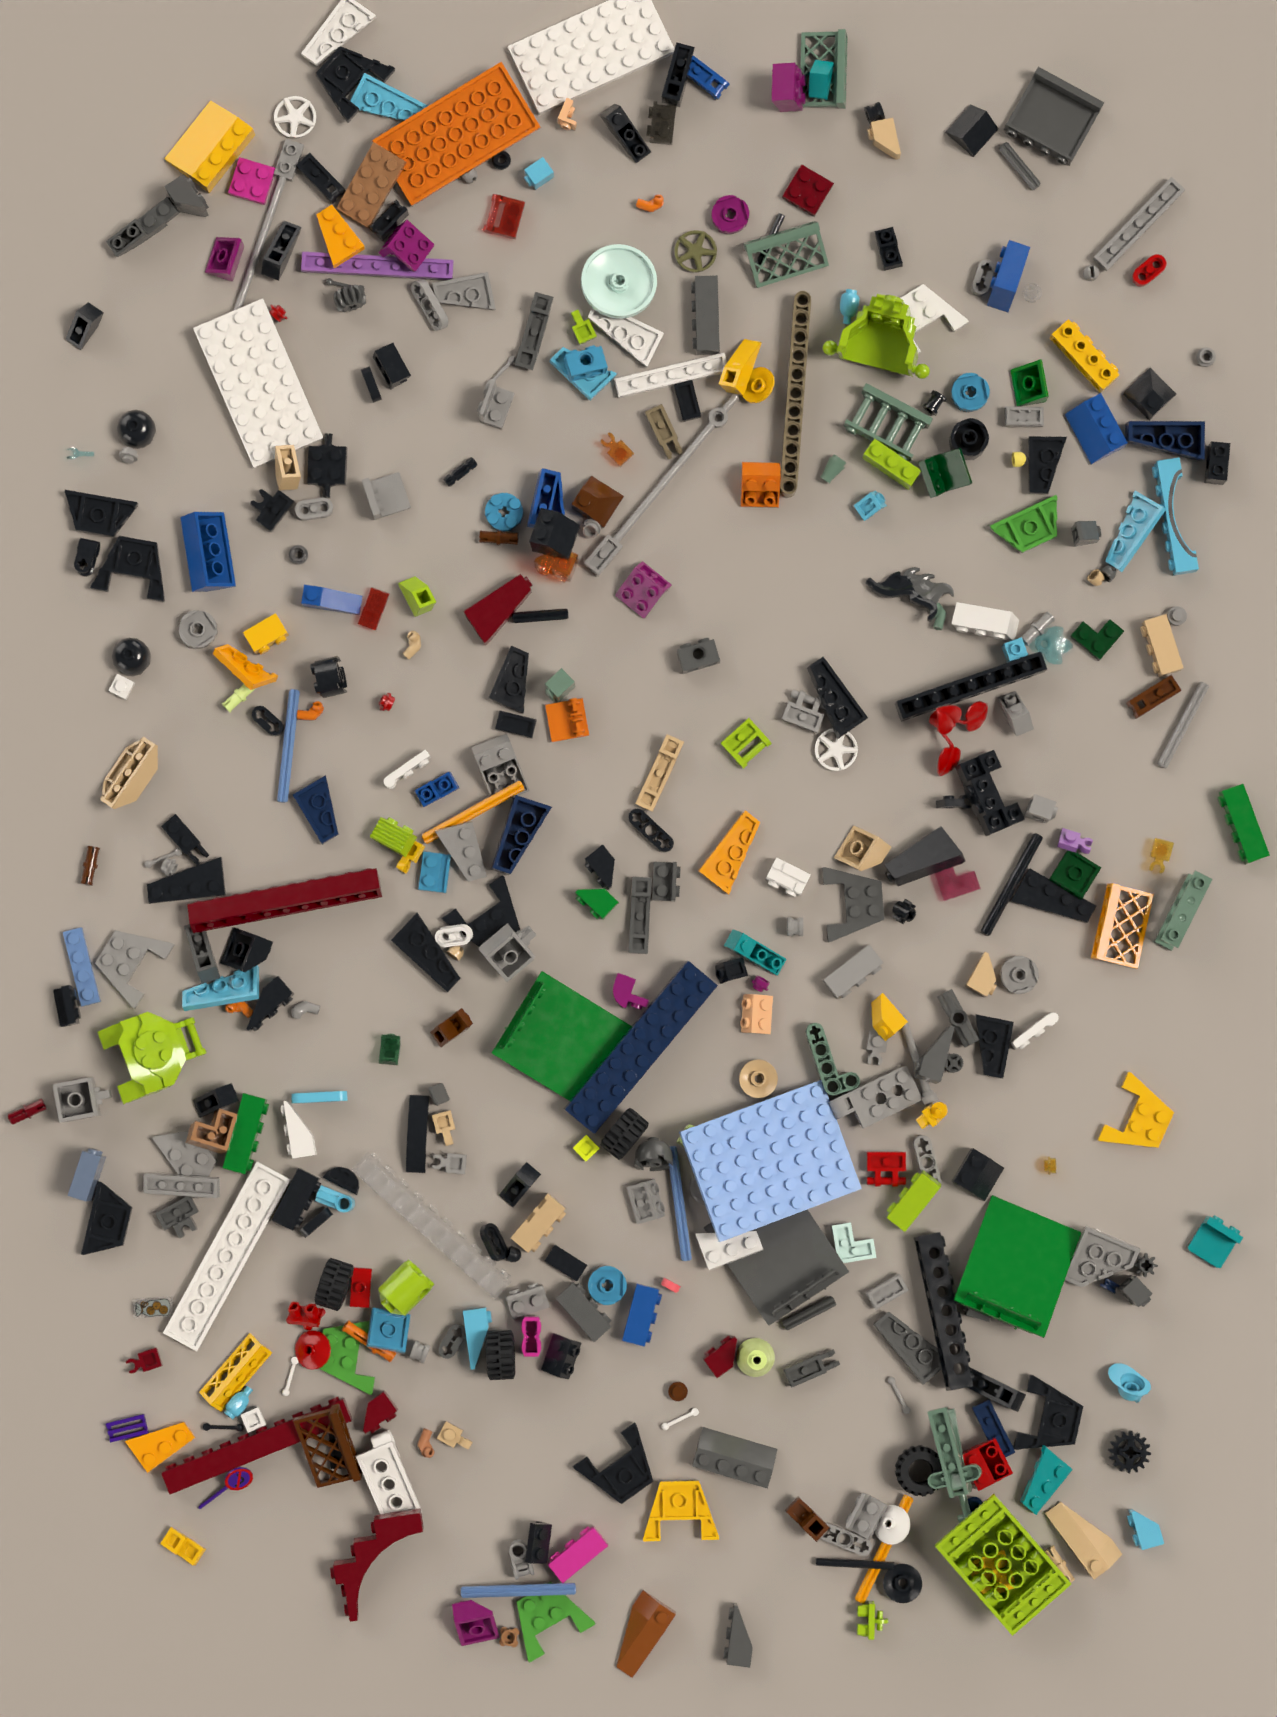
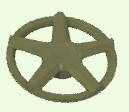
M693 230L686 232L676 242L675 258L678 264L685 270L702 272L708 269L716 259L717 247L715 241L704 231ZM699 234L694 244L685 239V237ZM705 237L711 242L713 250L702 247ZM680 242L688 249L681 257L678 256ZM703 255L713 256L710 263L702 268L701 257ZM691 258L695 261L697 269L688 268L682 262Z

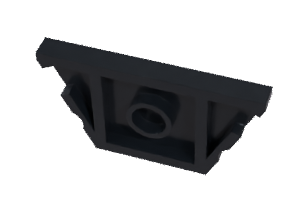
M65 490L75 530L79 532L115 537L138 507V502Z
M100 1181L97 1184L81 1255L123 1246L133 1207Z

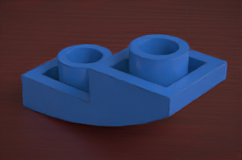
M447 772L434 781H430L416 789L415 792L423 807H426L458 790L459 786L452 773Z

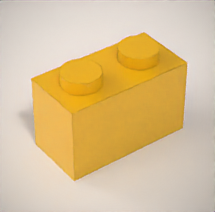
M276 613L243 632L255 654L260 653V655L268 652L273 644L279 645L287 640L286 637L289 636Z

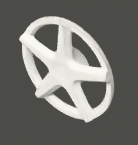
M299 96L284 98L277 105L274 112V122L277 129L283 135L291 138L303 137L314 128L316 111L309 100ZM299 100L304 102V104L295 109L290 101ZM285 104L288 114L277 118L280 108ZM308 107L312 110L313 121L303 116ZM289 122L290 134L283 131L278 123ZM298 125L310 126L304 133L296 135Z
M833 728L828 729L816 741V758L823 767L829 770H844L857 757V742L849 732L846 735L850 737L854 747L843 746L845 735L833 742L825 737L826 734L834 732ZM820 741L828 747V751L821 756L818 753ZM854 753L851 761L844 766L842 754ZM834 757L838 767H830L823 761Z

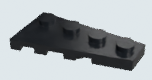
M824 656L807 667L837 739L868 719Z
M222 857L147 884L149 904L226 895Z
M1031 868L1028 869L1011 902L1085 923H1088L1097 907L1084 898L1080 900Z
M417 912L391 941L446 992H449L461 978Z

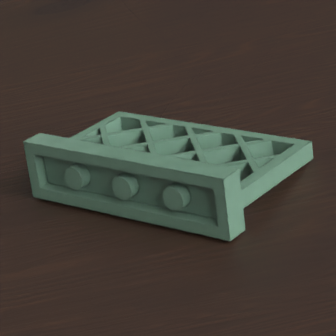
M838 29L836 32H801V71L805 76L810 73L812 66L809 67L805 63V59L810 54L821 61L829 53L834 57V72H832L834 80L831 82L829 89L834 95L833 101L825 102L823 99L815 98L812 102H805L803 108L838 107V109H846L848 43L846 29ZM827 37H835V43L830 48L823 43ZM806 38H815L818 42L810 49L806 45ZM821 44L827 51L819 58L813 51ZM807 83L806 90L805 86H803V93L805 95L809 92V85Z
M817 221L743 243L756 288L829 266ZM816 234L818 242L814 248L805 244L809 236ZM792 241L801 243L796 254L787 249ZM776 246L783 249L778 259L769 255L772 248ZM803 246L813 250L808 260L799 256ZM786 251L795 255L790 266L781 261ZM761 252L765 254L760 265L753 261V253ZM815 252L822 255L824 263L815 265L810 262ZM767 257L777 261L772 271L763 267ZM797 257L806 262L802 270L792 268ZM779 263L788 267L785 275L779 276L774 273ZM761 268L770 273L768 279L763 282H759L758 279Z

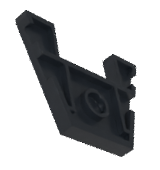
M340 46L316 72V77L345 121L349 123L359 112V108L349 101L346 96L360 82L364 73L371 72L385 83L395 72V68L391 65L381 64L378 60L368 59L360 53Z
M119 536L90 588L108 592L112 573L149 579L147 599L165 602L157 542Z
M503 875L489 885L500 902L471 923L467 924L457 909H454L442 918L450 926L468 925L473 932V937L470 941L478 947L507 923L515 933L520 930Z
M1030 1374L1026 1392L1046 1396L1038 1434L1035 1436L1017 1431L1013 1448L1021 1450L1043 1447V1445L1046 1447L1075 1445L1084 1406Z
M635 1422L621 1431V1434L632 1449L601 1472L597 1471L588 1456L573 1466L576 1471L580 1472L621 1504L653 1482Z

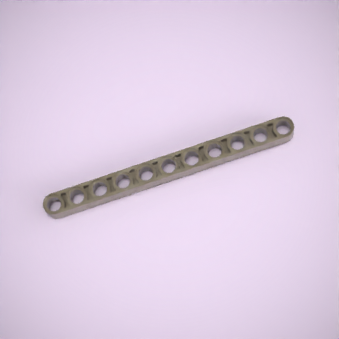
M799 291L795 295L793 303L780 493L786 498H791L795 495L798 485L811 296L806 291ZM799 298H805L807 300V304L800 305L797 302V300ZM802 316L806 319V322L800 324L796 321V318ZM796 335H802L805 338V340L803 342H797L794 337ZM799 353L803 356V359L797 361L793 358V355ZM799 372L802 377L796 380L792 377V373ZM796 390L801 396L793 398L790 393ZM791 409H796L799 412V415L796 417H792L789 414V411ZM795 428L798 433L792 436L787 430ZM792 446L796 449V453L789 454L786 448ZM792 465L795 471L788 473L785 471V466ZM791 484L794 489L791 492H787L783 486Z

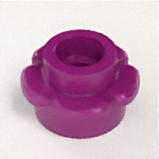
M757 975L751 981L754 984L753 988L757 991H768L770 982L763 977Z

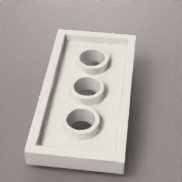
M387 1430L372 1436L371 1442L374 1449L357 1455L356 1459L380 1514L421 1508L400 1460V1454L391 1431ZM383 1461L387 1464V1469L380 1471L376 1468V1464ZM391 1479L395 1485L393 1488L388 1489L384 1486V1481ZM392 1498H401L402 1504L394 1506L391 1503Z

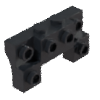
M994 750L955 766L963 784L965 795L971 802L972 811L977 816L985 836L1025 820L1018 802L1006 807L1004 806L990 775V772L1002 767Z

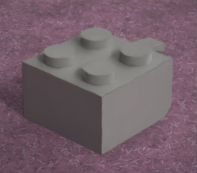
M507 923L478 949L504 980L508 982L534 960L535 955L528 945L536 936V933L530 926L515 933Z
M93 1077L52 1084L59 1123L101 1116L99 1105L102 1104V1099L112 1098L111 1090L100 1091V1087H96Z

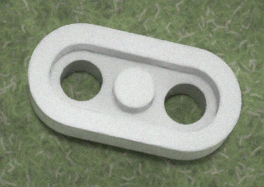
M465 924L441 927L435 934V940L441 947L465 945L473 937L472 929Z

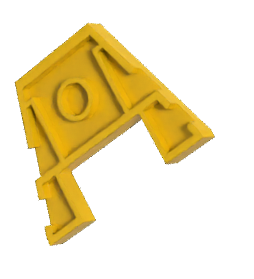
M1127 1072L1121 1088L1138 1095L1139 1098L1124 1131L1121 1132L1104 1124L1097 1140L1159 1148L1174 1112L1131 1072Z
M699 1480L660 1481L643 1536V1542L661 1541V1520L697 1519L701 1520V1540H719V1535Z

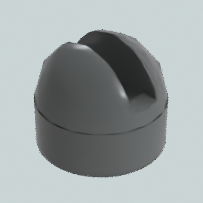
M1107 565L1101 570L1104 580L1107 582H1111L1116 576V569L1113 571L1111 565Z

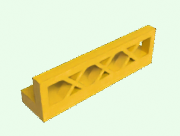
M249 1333L199 1393L211 1406L222 1412L231 1397L245 1386L272 1354L271 1350ZM253 1341L255 1345L247 1351V1346ZM240 1357V1362L234 1366V1361ZM228 1372L225 1380L221 1381L222 1375ZM212 1387H215L213 1394L209 1397L207 1393Z

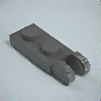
M834 1349L783 1369L791 1388L839 1366V1360L833 1361L826 1366L822 1362V1359L829 1358L835 1354Z

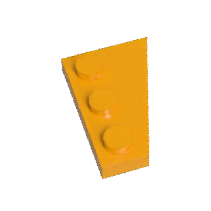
M333 205L316 214L334 269L365 249L364 244Z
M229 644L214 649L213 655L250 690L276 682L278 678L277 674H269L264 671V666L261 664H253L248 661V657Z
M182 1422L126 1440L125 1442L148 1473L196 1437L187 1424Z

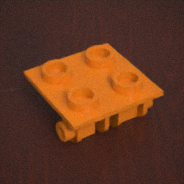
M572 698L569 701L545 705L552 742L589 736L583 698Z

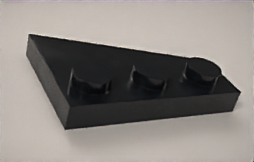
M512 645L510 646L488 699L522 714L524 713L529 653Z
M976 1014L983 1075L1003 1079L1014 1022Z

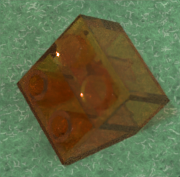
M571 552L569 560L544 554L535 558L534 565L538 569V573L546 576L549 573L554 575L556 580L565 583L566 581H571L579 558L578 554Z

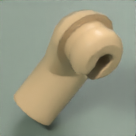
M410 631L407 634L409 647L402 654L408 660L421 648V637L416 631Z

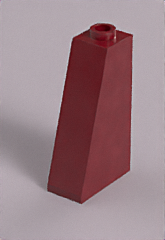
M519 574L463 611L485 646L489 644L511 618L512 614L517 611L532 593L530 587L533 585L527 576L523 578Z

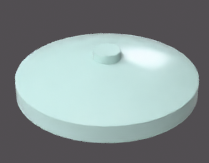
M614 244L597 250L589 257L582 271L581 287L589 305L600 314L618 319L629 318L641 313L653 300L657 288V275L652 262L643 252L628 245Z

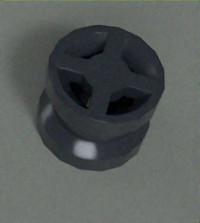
M876 102L871 107H864L869 124L873 121L885 119L880 102Z

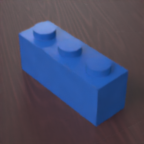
M636 1284L622 1341L644 1347L646 1343H650L652 1332L649 1331L650 1324H655L657 1313L654 1312L655 1305L660 1304L662 1297L658 1288Z

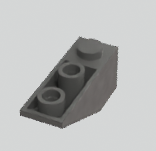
M734 1603L733 1608L729 1609L728 1619L732 1620L731 1628L727 1627L726 1639H729V1645L724 1648L723 1659H727V1665L750 1668L753 1647L738 1605Z

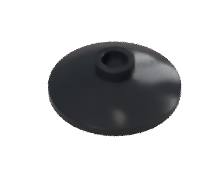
M903 1563L896 1564L894 1570L886 1572L883 1579V1587L891 1600L897 1603H909L920 1594L922 1578L913 1566ZM900 1579H904L906 1581V1584L904 1586L899 1585Z

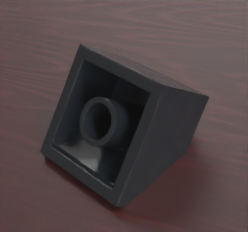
M541 508L529 540L532 552L569 560L580 525L560 512Z
M971 1148L952 1182L985 1201L1004 1167L976 1149Z

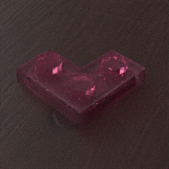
M951 867L934 873L943 901L981 889L975 871L956 877L954 868Z

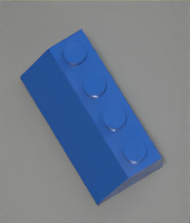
M192 512L180 517L192 592H208L236 587L224 512Z

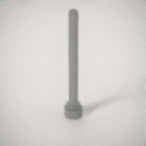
M907 1022L902 1027L915 1065L920 1056ZM919 1079L924 1092L922 1093L923 1104L926 1105L938 1101L937 1094L930 1089L928 1081Z

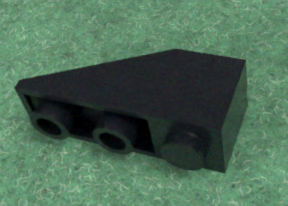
M613 104L600 114L608 129L635 163H638L651 153L620 105Z
M280 976L274 978L262 989L246 1028L248 1031H257L263 1026L262 1021L267 1017L271 1019L278 1013L277 1008L282 1004L285 1007L293 1000L292 996L294 993Z

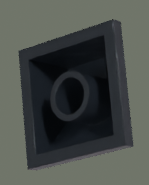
M1151 368L1123 393L1149 421L1177 395Z
M234 927L220 963L247 972L267 959L273 942Z

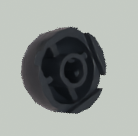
M131 410L121 416L118 421L117 431L118 436L125 445L139 449L146 447L152 442L156 433V427L150 415L144 411Z
M137 638L122 639L114 647L112 660L119 672L127 676H136L142 674L150 665L151 654L143 641Z

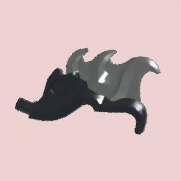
M917 567L909 568L903 576H901L899 571L895 572L882 583H876L872 578L866 581V584L872 588L871 591L882 597L895 598L907 596L910 602L927 608L930 611L927 617L929 622L937 615V603L940 597L948 593L952 597L954 596V590L949 584L932 583L930 579L935 578V575H916L915 573L920 571V568Z

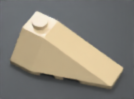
M1059 1502L1045 1512L1091 1578L1096 1579L1121 1557V1551L1109 1536L1062 1502Z

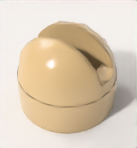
M1095 569L1088 575L1087 580L1092 585L1099 586L1104 581V575L1099 569Z
M460 945L451 946L447 954L456 961H459L464 954V950Z

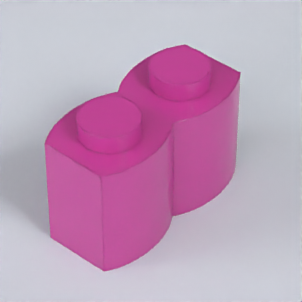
M525 1316L522 1321V1333L524 1335L522 1352L524 1357H538L541 1352L542 1344L539 1334L542 1325L539 1316Z

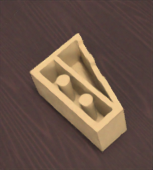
M548 1193L513 1234L511 1239L529 1253L530 1250L535 1252L541 1245L539 1242L543 1235L547 1237L554 1229L551 1225L556 1220L560 1222L566 1215L564 1212L566 1207Z

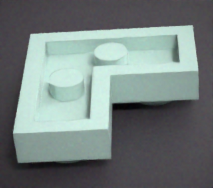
M851 1222L831 1225L835 1250L843 1263L876 1258L873 1238L854 1241Z

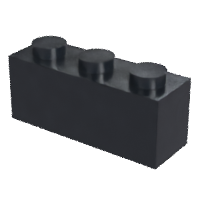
M298 1168L272 1221L292 1231L295 1228L299 1229L304 1220L301 1217L304 1210L308 1211L313 1202L310 1200L312 1194H317L322 1184L319 1182L320 1178L302 1168Z

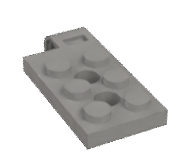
M907 1065L828 1103L836 1120L854 1112L863 1129L921 1101L922 1096ZM895 1085L900 1086L902 1089L900 1096H895L892 1092V1088ZM878 1093L883 1094L885 1097L883 1104H878L875 1100V1096Z

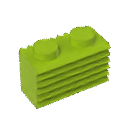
M381 817L370 837L377 843L406 857L417 839L412 834L414 830L405 825L402 828L397 826L398 822L390 817L387 820Z

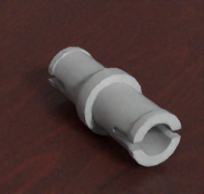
M1046 612L1036 623L1033 622L1031 628L1021 636L1026 646H1029L1039 635L1044 634V630L1055 621L1052 614Z

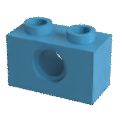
M589 346L582 351H569L565 354L563 360L569 382L606 374L608 368L602 346ZM584 359L587 360L590 364L583 365L580 361Z

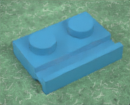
M423 851L419 890L447 893L451 855Z

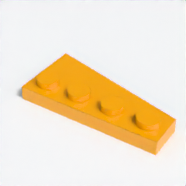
M746 810L743 811L698 870L728 895L760 824V821Z

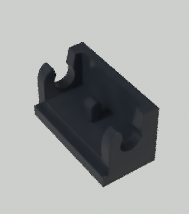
M396 199L370 225L369 229L384 241L409 215L408 209L405 206L402 207Z
M394 343L375 350L373 359L390 390L406 382L411 374Z

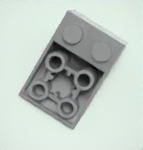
M507 734L471 747L490 796L517 781H521L525 789L517 795L529 791Z

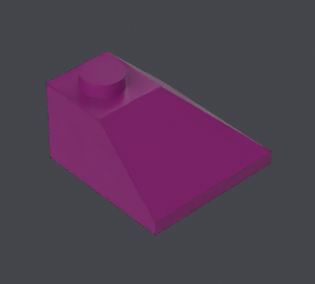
M472 1600L452 1604L454 1623L461 1646L500 1638L493 1611Z

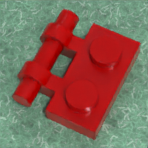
M867 1152V1171H875L874 1177H867V1185H874L875 1187H881V1185H892V1187L906 1185V1177H898V1171H906V1152ZM881 1171H892V1177H881Z

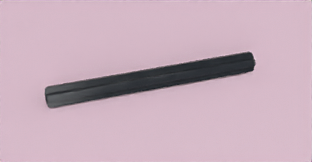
M1034 833L981 929V933L984 935H991L1043 839L1041 835Z

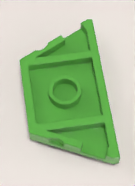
M1057 495L990 525V529L1021 553L1056 538Z

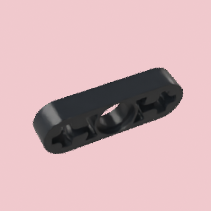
M633 809L629 813V822L659 851L666 853L672 850L674 845L672 837L643 810ZM634 813H635V814L641 813L642 815H641L640 818H641L644 822H645L646 819L649 820V822H647V823L643 826V829H640V828H639V826L642 825L639 821H636V822L633 821V819H634L633 814H634ZM653 825L656 827L657 832L654 836L646 834L645 829L647 826ZM662 832L663 835L660 837L664 841L668 839L670 847L661 848L662 843L658 839L657 842H654L653 839L657 838L659 833Z

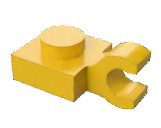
M415 841L407 856H402L396 868L407 874L411 861L417 863L425 846Z

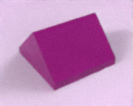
M216 237L205 273L233 282L244 249L242 239Z

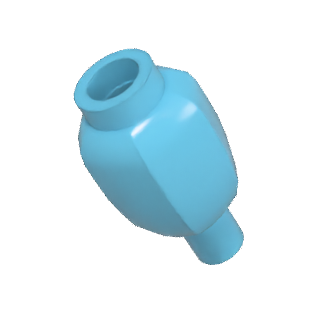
M846 289V293H843L841 296L840 311L844 316L843 324L850 325L851 317L855 316L858 311L860 298L857 295V290Z
M246 1386L242 1392L235 1393L226 1404V1411L224 1413L232 1420L235 1417H239L249 1403L248 1396L253 1390Z

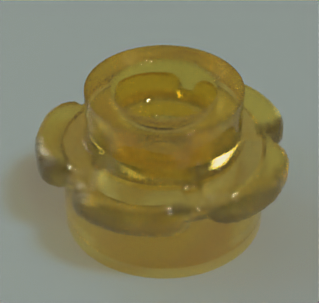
M1048 1156V1160H1044V1172H1048L1049 1175L1050 1173H1056V1158Z

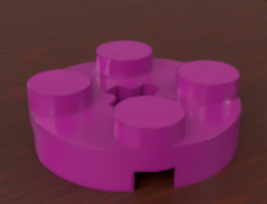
M726 195L719 198L712 209L713 224L721 233L734 234L740 232L748 223V205L744 200L734 195ZM728 210H731L732 213H736V215L733 216V219H730L729 217L725 216L727 215Z

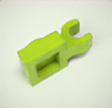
M578 309L571 312V316L576 323L575 326H572V330L579 345L597 338L590 320L583 321Z

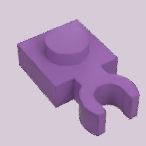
M1062 828L1057 847L1075 853L1077 849H1080L1081 852L1089 854L1091 847L1088 846H1091L1093 840L1091 838L1082 839L1080 838L1081 833Z

